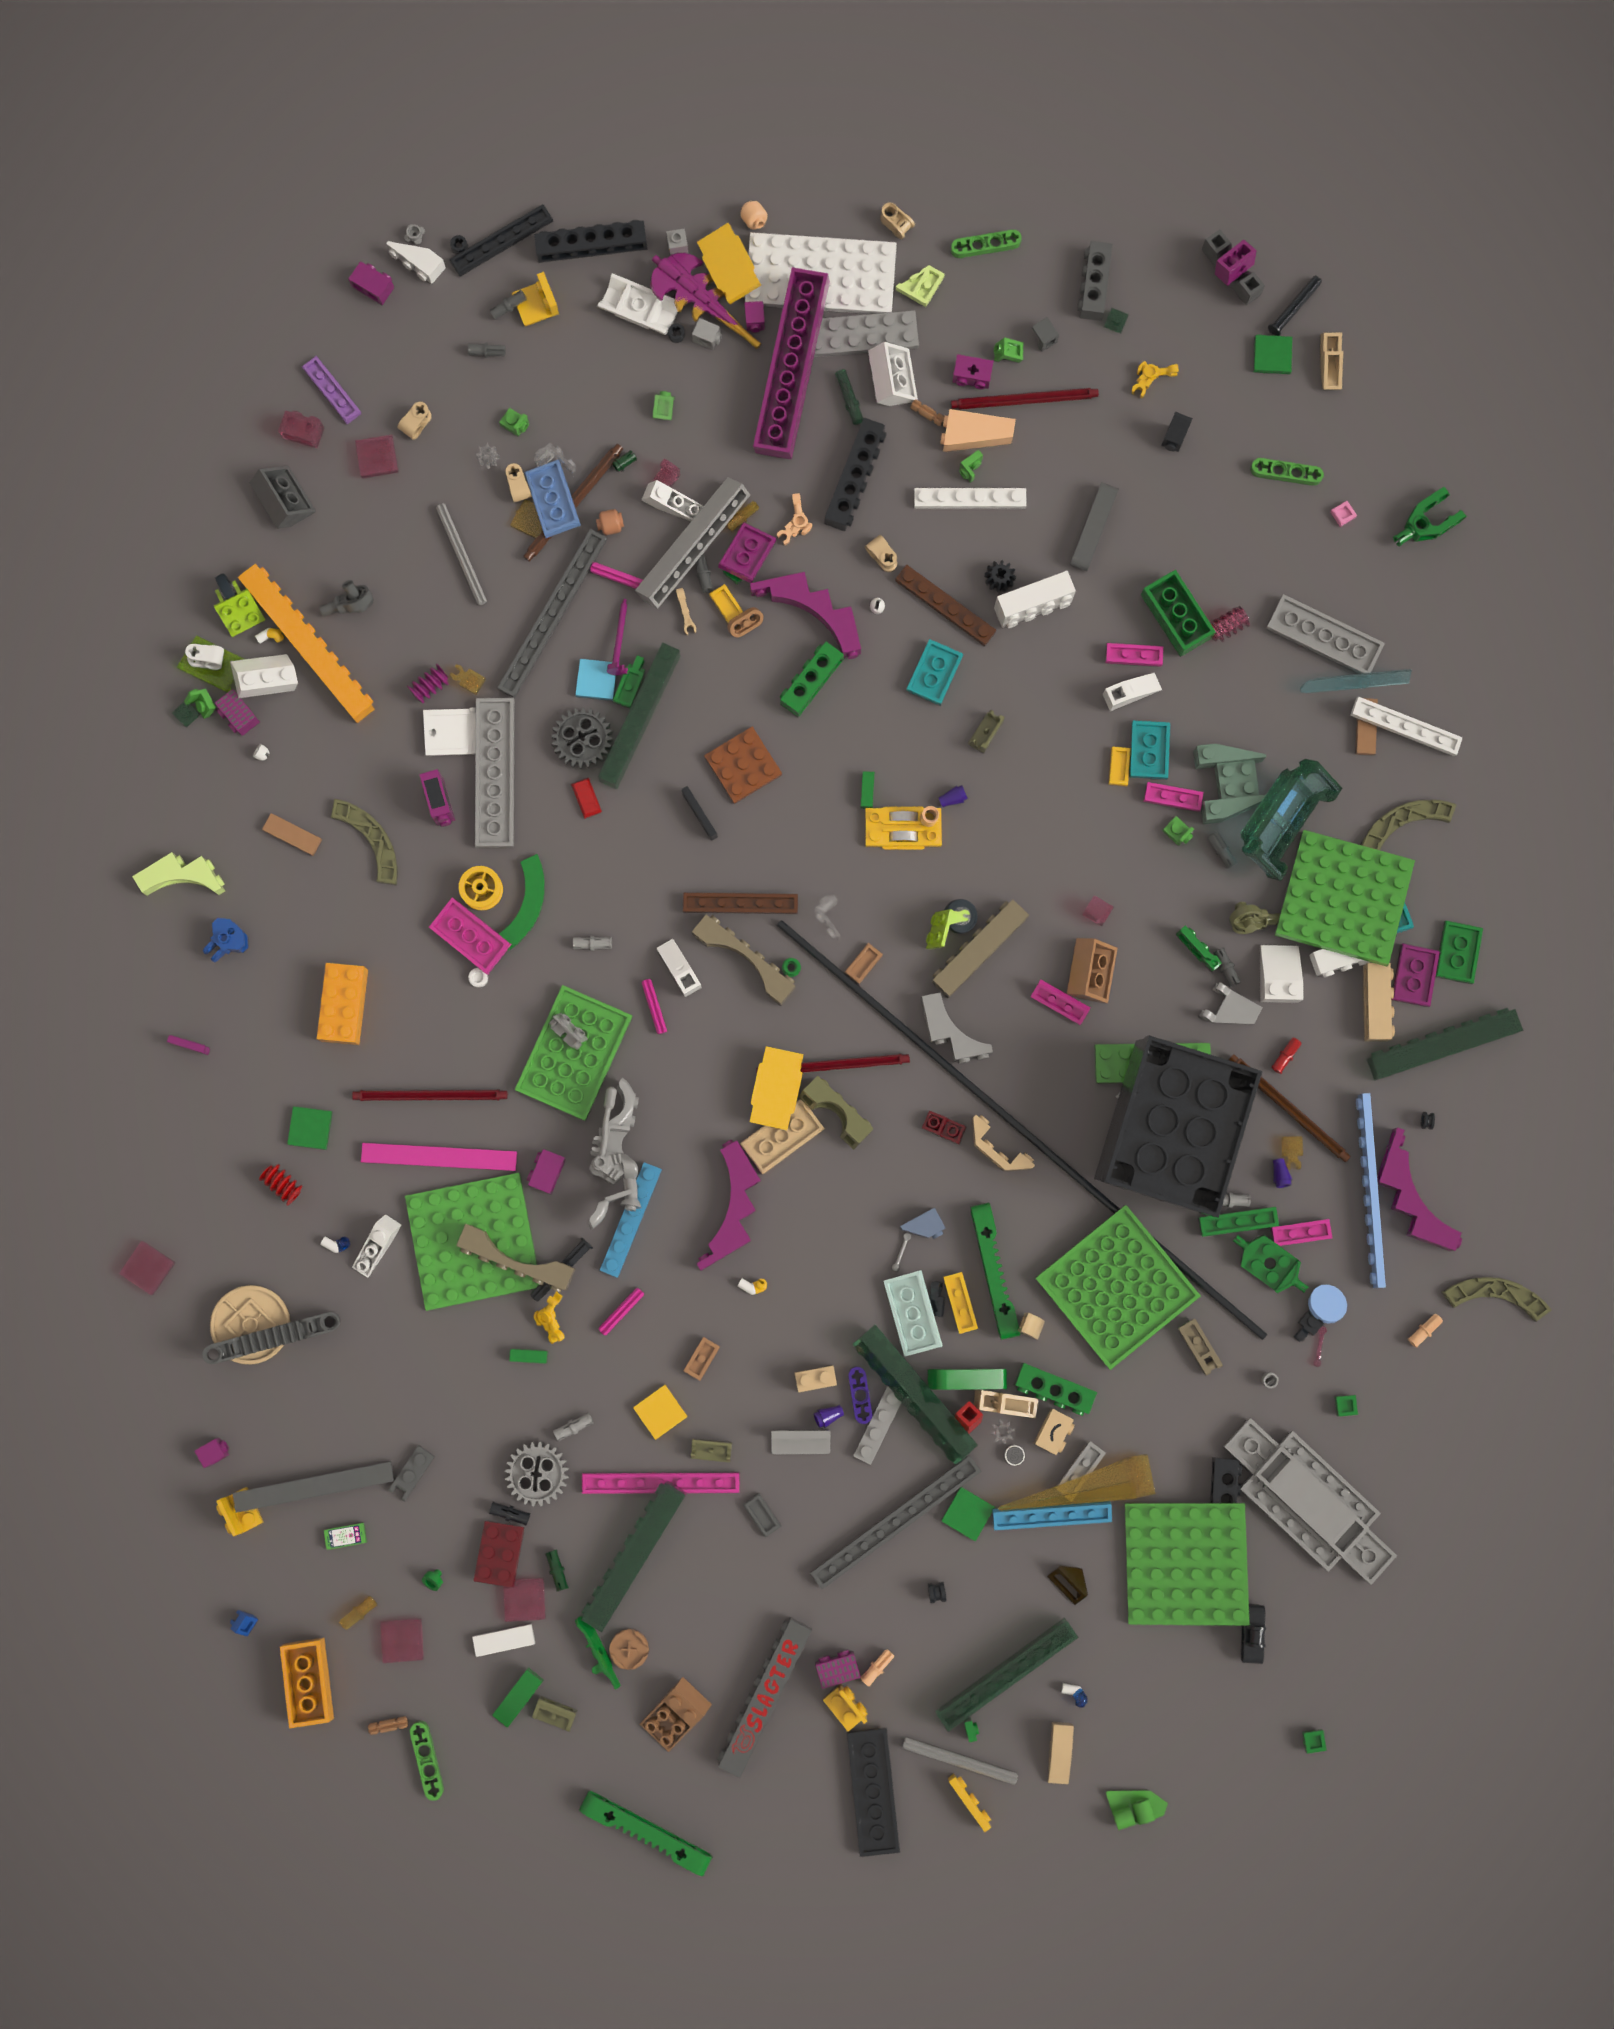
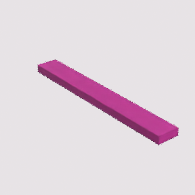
M362 1143L361 1162L516 1171L517 1151Z
M739 1472L582 1473V1494L739 1493Z

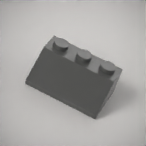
M288 465L259 469L249 482L277 529L291 527L316 512Z

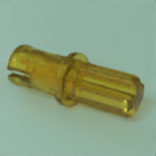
M752 501L741 511L738 510L727 523L728 529L732 532L743 522L746 523L747 518L759 510L758 504Z
M368 1596L366 1600L357 1607L354 1606L353 1610L340 1620L341 1626L348 1630L357 1621L363 1620L364 1616L377 1606L376 1601L371 1596Z

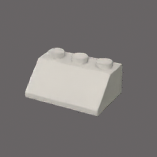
M883 342L868 350L877 403L893 406L912 403L917 399L909 349Z
M287 654L230 662L238 698L295 691L298 684L294 665Z

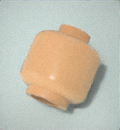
M748 201L742 206L740 216L749 229H760L765 225L767 212L759 202Z

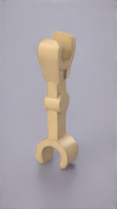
M679 588L676 590V594L685 620L684 632L688 636L687 628L692 627L694 633H696V626L690 618L684 590Z

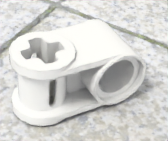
M190 644L186 647L187 661L192 667L213 670L222 668L224 654L222 647Z

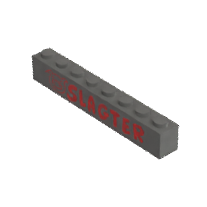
M791 1617L789 1621H784L780 1632L783 1634L780 1640L775 1639L771 1648L774 1652L771 1658H766L762 1666L765 1670L762 1676H757L753 1684L756 1689L753 1695L749 1693L744 1703L747 1707L744 1713H739L735 1721L738 1724L735 1732L730 1731L726 1740L729 1744L726 1750H721L717 1758L720 1761L719 1768L739 1778L741 1777L812 1631L811 1627Z

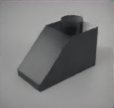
M1175 412L1162 446L1169 451L1179 452L1193 418Z

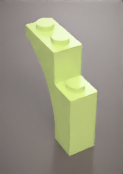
M171 852L132 876L141 892L147 896L162 887L177 883L202 885L213 890L218 895L225 892L223 888L225 883L219 875L216 876L213 872L215 869L210 859L206 860L202 856L186 865L180 855L176 856Z

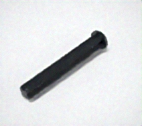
M1314 276L1278 319L1268 326L1271 334L1280 336L1284 326L1320 286L1321 278Z
M582 1237V1241L561 1263L573 1267L593 1247ZM545 1282L543 1285L539 1284L531 1292V1297L537 1302L540 1301L550 1290L551 1285Z

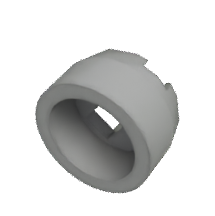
M1266 1372L1262 1375L1261 1381L1265 1387L1271 1389L1277 1386L1279 1379L1273 1372Z

